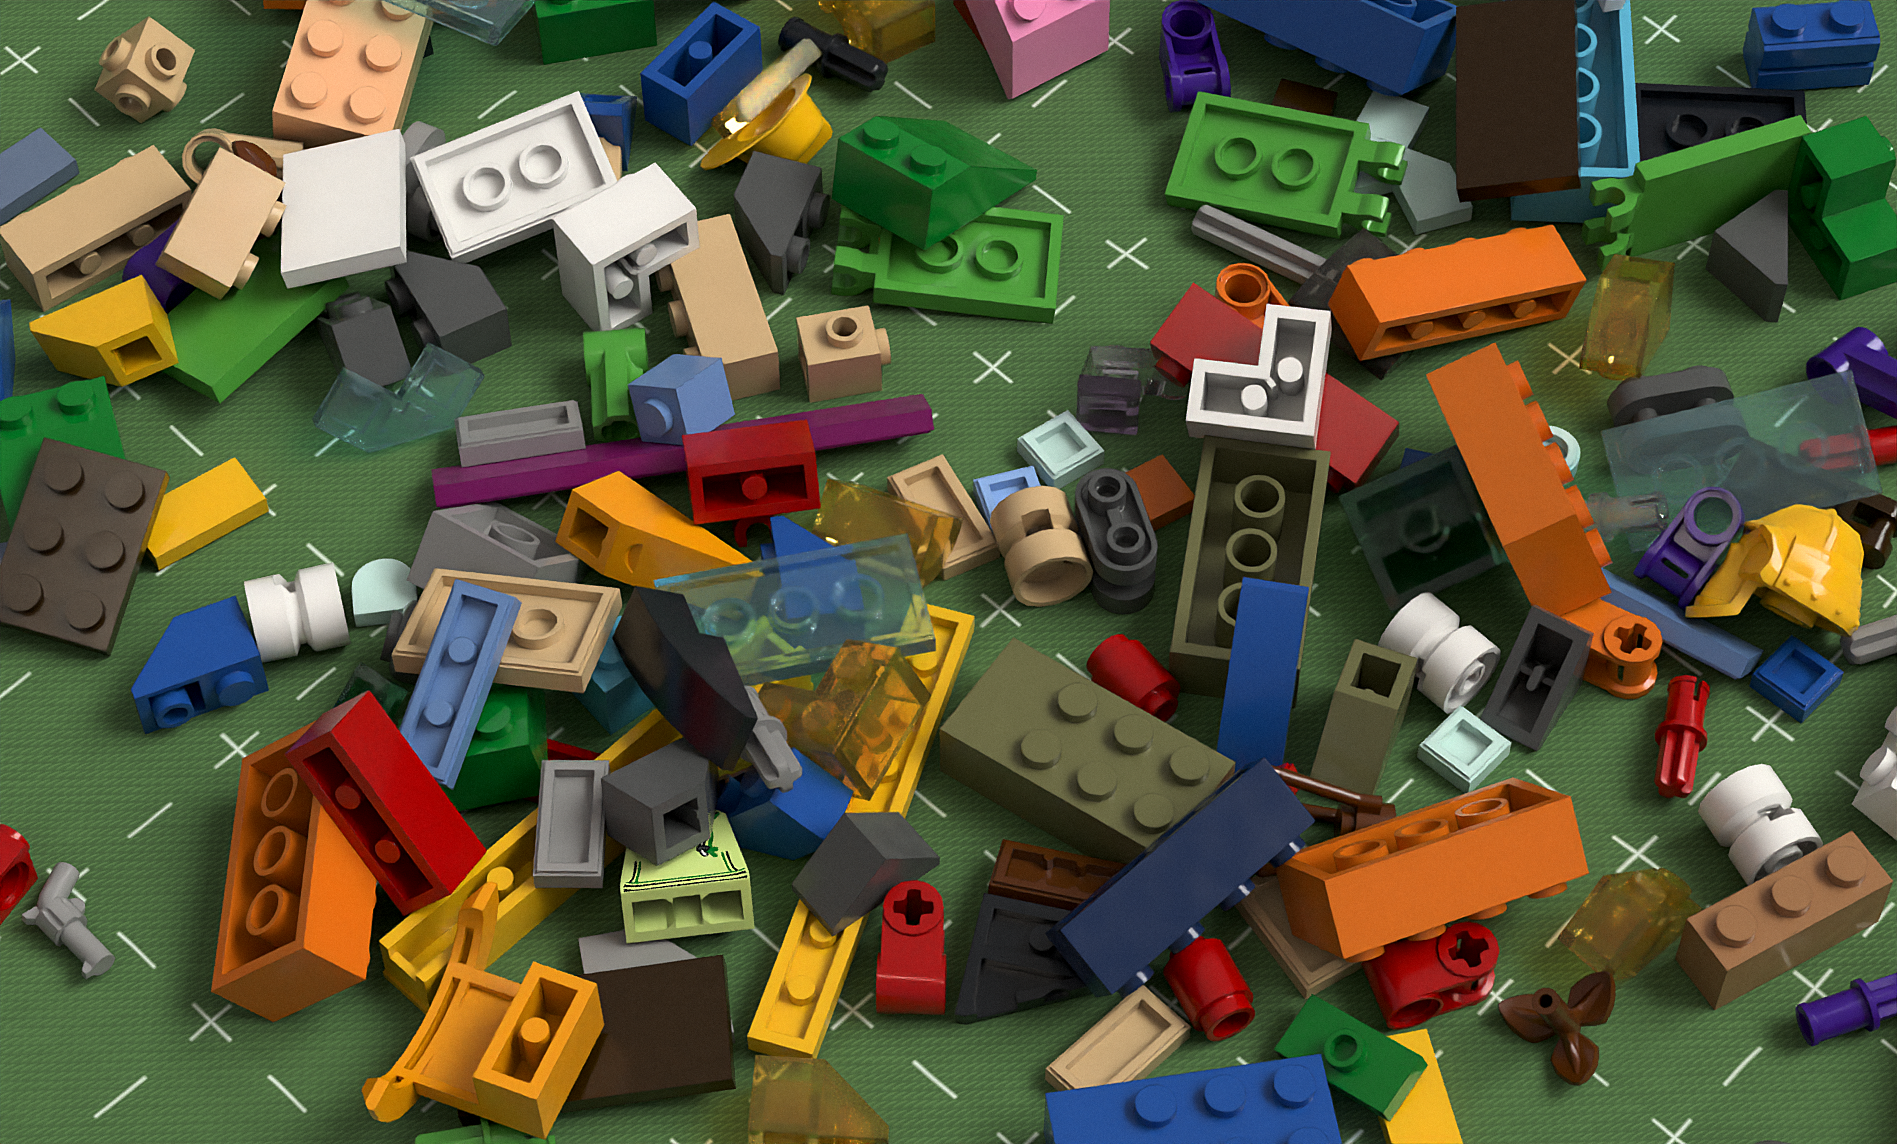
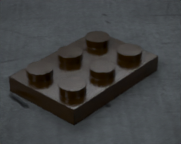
M44 437L0 564V626L111 656L170 479L168 473L161 469Z

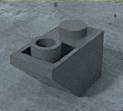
M753 151L734 193L736 233L772 292L784 295L793 274H802L806 267L810 253V235L814 228L822 229L829 211L830 196L823 193L821 167Z
M406 251L407 262L389 266L391 279L386 280L384 285L393 308L399 315L405 312L408 313L413 321L410 324L411 331L421 353L425 357L433 354L446 375L512 346L507 308L480 266Z
M352 292L339 296L335 301L326 303L327 312L319 314L313 320L345 391L357 396L414 376L390 305L370 298L369 295L360 296L359 292Z
M684 737L601 778L607 835L658 866L711 838L720 790L718 766L698 751Z

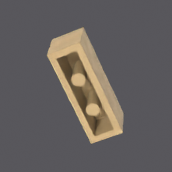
M152 145L131 157L124 158L115 166L81 184L70 187L64 193L28 212L19 214L10 222L0 226V243L7 267L42 311L45 312L124 269L129 259L139 249L149 245L179 219L192 196L191 189L158 149Z
M726 214L697 221L700 247L655 272L660 292L670 290L674 301L668 302L672 329L676 338L686 336L689 348L683 349V355L722 358L732 401L779 390L778 350L731 215Z

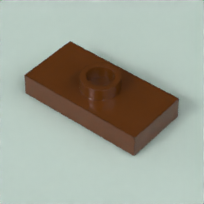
M1003 839L989 882L988 894L1072 911L1127 864Z

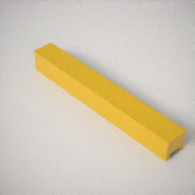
M765 618L760 620L728 647L743 684L751 686L757 691L758 698L770 716L779 719L814 689V684L811 682L810 655L801 648L794 652L773 634V625ZM656 708L595 760H609L610 772L612 773L683 736ZM538 808L493 844L451 895L412 912L379 940L385 967L383 971L384 977L425 1015L438 991L451 956L457 931L459 910L464 901L482 885L490 881L498 883L499 895L497 923L485 970L580 889L535 888L533 867ZM607 832L604 868L626 850V846L609 837Z

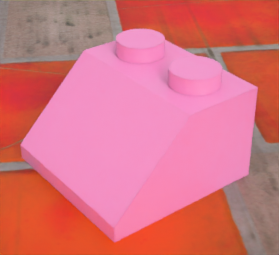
M965 0L1008 99H1013L1108 51L1110 0Z

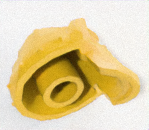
M1794 504L1760 519L1746 521L1743 524L1744 530L1740 540L1730 544L1727 555L1716 573L1706 583L1701 593L1695 597L1694 604L1685 608V617L1689 618L1738 615L1751 595L1754 594L1761 598L1760 604L1801 627L1812 629L1813 625L1834 634L1851 637L1860 625L1859 619L1861 616L1859 610L1862 597L1861 586L1863 580H1861V569L1864 551L1860 535L1837 515L1835 509L1825 510L1803 504Z

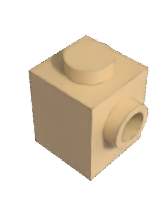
M869 305L796 317L798 357L810 403L882 391L881 366L891 364V352L886 329H875Z

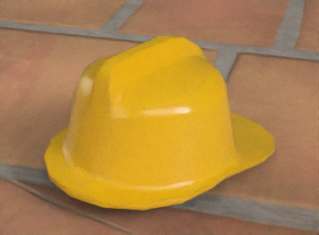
M805 73L793 80L763 110L738 126L709 150L702 159L700 167L703 170L714 169L735 157L748 163L753 151L807 164L827 143L833 133L829 122L822 116L820 110L806 93L811 84L812 76Z

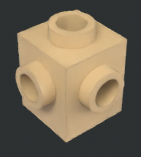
M148 16L120 36L114 38L105 48L99 60V64L104 68L94 90L112 102L119 111L142 123L161 110L164 112L171 111L180 102L187 88L183 79L195 50Z

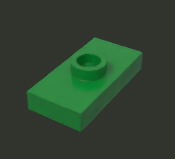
M1311 994L1274 1048V1051L1281 1059L1321 1054L1328 1086L1389 1122L1428 1066L1421 1055L1314 994Z

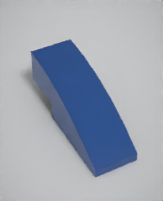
M1243 577L1217 744V752L1235 762L1234 773L1245 764L1264 757L1270 765L1279 766L1283 764L1309 587Z

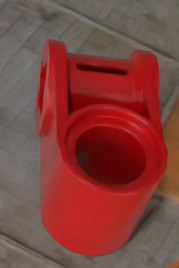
M918 880L901 882L892 887L885 896L882 914L881 952H878L877 1014L945 1015L947 956L944 954V906L939 892L926 882ZM910 920L920 921L918 925H908Z
M1470 921L1459 922L1447 927L1443 934L1431 939L1421 941L1401 939L1384 945L1385 952L1382 955L1363 961L1361 964L1387 1027L1391 1029H1406L1422 1024L1432 1017L1467 1006L1477 1005L1484 1001L1493 989L1495 980L1494 968L1499 956V946L1496 937L1488 928ZM1461 939L1460 948H1457V941ZM1475 981V988L1471 989L1472 982Z

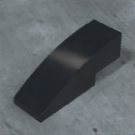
M635 586L612 637L625 666L658 711L691 745L720 769L733 771L758 717L724 637L699 633L683 594Z

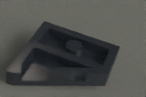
M984 893L955 1010V1022L967 1025L1093 994L1045 935L1048 930L1071 911Z

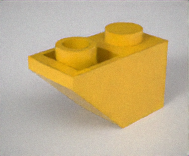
M139 275L29 322L30 331L57 371L88 379L104 376L106 383L124 387L179 363L168 315L143 275Z

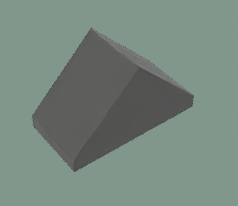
M1774 190L1716 229L1705 268L1766 322L1778 323L1788 286L1787 190Z
M1533 605L1480 720L1509 738L1535 751L1540 750L1582 685L1594 633L1537 605Z
M899 812L844 813L792 882V891L832 936H835L882 904L892 887L904 881L917 880L940 864V857Z

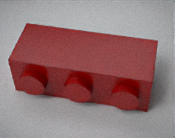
M370 690L323 713L284 754L403 916L451 895L487 852L486 848Z

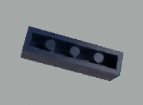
M1265 757L1249 762L1055 924L1045 935L1095 997L1113 995L1117 991L1122 998H1125L1151 978L1154 971L1148 964L1165 949L1168 948L1173 955L1177 954L1205 931L1199 920L1213 908L1219 905L1223 911H1227L1244 899L1256 887L1250 877L1267 862L1275 869L1299 852L1306 844L1300 837V834L1315 822V819Z

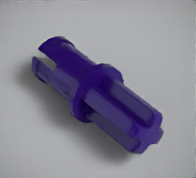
M1897 973L1868 983L1858 978L1850 982V989L1809 1003L1798 1004L1795 1008L1796 1018L1806 1042L1812 1047L1818 1045L1821 1041L1862 1027L1872 1032L1879 1029L1880 1021L1897 1016Z

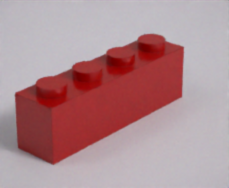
M1193 282L1150 341L1152 355L1158 360L1154 367L1169 381L1181 388H1185L1188 382H1191L1194 358L1258 366L1263 329ZM1326 373L1315 450L1331 452L1326 488L1338 493L1344 487L1354 495H1357L1399 437V422Z

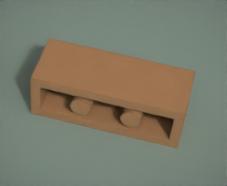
M1850 831L1687 918L1675 960L1712 1008L1716 1010L1877 923L1893 880L1855 833Z

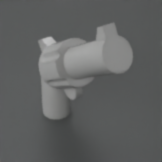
M58 862L55 864L39 894L37 906L23 913L22 921L26 925H37L56 946L60 947L62 944L67 946L84 964L82 976L85 979L93 975H101L110 969L115 957L86 927L87 918L84 915V901L79 898L68 899L79 878V871L71 864Z

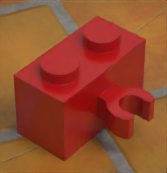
M807 419L682 435L687 486L694 525L732 520L735 540L741 548L747 547L746 531L754 523L766 524L772 541L770 517H776L782 513L821 509L816 453Z

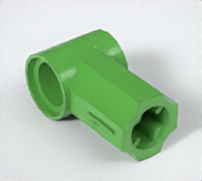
M645 328L583 332L587 386L591 387V425L593 426L594 440L606 443L641 437L628 384L649 371Z

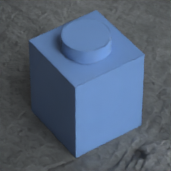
M673 354L628 384L643 442L683 445L682 435L711 432L735 415L722 358Z

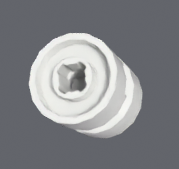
M333 562L299 569L292 582H287L280 574L244 581L251 621L262 663L297 656L301 644L308 643L315 651L351 644Z
M1427 592L1412 599L1397 613L1382 634L1378 646L1418 658L1415 678H1419L1417 689L1444 712L1449 714L1453 713L1460 705L1464 707L1485 686L1498 665L1501 650L1471 625L1459 628L1460 617L1432 593Z
M1765 764L1746 767L1722 780L1708 792L1700 803L1698 810L1701 818L1720 846L1731 847L1728 856L1748 886L1823 846L1820 836L1801 809L1790 808L1793 800L1790 793L1771 766Z

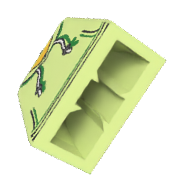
M719 810L715 811L711 838L658 866L626 847L620 882V894L627 944L755 929L749 870L726 813Z

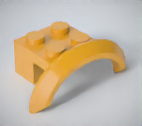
M492 881L485 883L464 901L458 913L457 931L447 968L421 1026L391 1070L381 1077L367 1078L361 1091L367 1109L373 1119L386 1123L399 1119L414 1106L422 1095L546 1140L604 1027L597 983L534 961L522 984L484 971L497 923L499 904L498 883Z

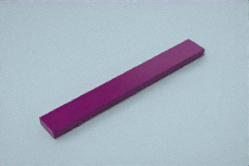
M923 394L723 424L712 431L807 419L814 448L817 451L931 433V430H934L931 407ZM641 437L587 445L585 446L586 449L463 468L461 465L431 469L436 507L444 509L572 489L617 471L622 472L630 479L686 471L683 445L643 442Z

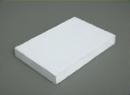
M579 91L410 157L452 261L461 263L470 262L552 229V218L563 213L572 204L583 202L617 182Z
M400 129L283 155V182L286 184L282 192V203L287 206L282 215L281 275L287 289L407 262L406 151Z

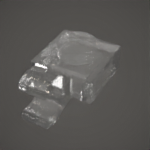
M1110 345L1090 347L1077 382L1080 403L1139 406L1143 395H1155L1169 400L1183 399L1187 395L1191 382H1188L1185 388H1181L1160 374L1154 367L1158 360L1152 358L1151 349Z

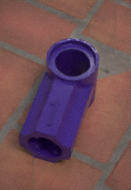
M1853 328L1809 358L1806 363V374L1811 386L1822 399L1830 404L1839 405L1852 397L1897 419V359L1888 355L1887 349L1876 334L1867 328Z

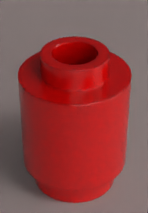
M1124 634L1113 635L1098 645L1088 658L1086 669L1092 675L1091 681L1163 722L1169 720L1177 710V698L1181 688L1180 683L1139 640H1129Z
M1199 936L1177 954L1173 955L1170 952V960L1164 967L1163 975L1195 1030L1204 1032L1210 1041H1220L1241 1032L1253 1021L1255 1010L1251 1003L1254 995L1220 939H1205L1203 936Z

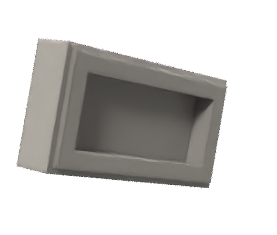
M574 400L454 419L462 468L586 449L578 402Z
M542 760L533 867L535 888H603L607 829L601 778L611 773L609 760Z

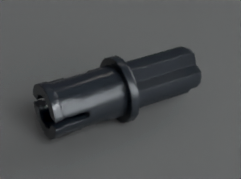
M799 17L790 18L782 28L778 40V45L781 46L780 50L816 66L817 72L825 78L836 76L866 92L880 90L883 87L888 73L886 63L850 45L847 36L841 33L831 35L804 22Z

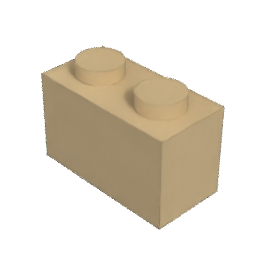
M220 147L210 160L155 265L219 300L224 297L232 285L242 290L259 260V257L250 253L259 233L270 237L287 205L277 201L286 183Z

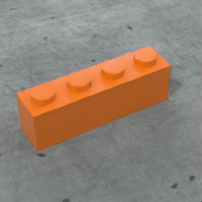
M1553 224L1532 229L1520 227L1502 235L1482 239L1470 237L1451 245L1426 250L1424 248H1414L1401 255L1376 260L1371 258L1357 260L1346 266L1328 302V306L1358 359L1363 361L1565 318L1587 280Z

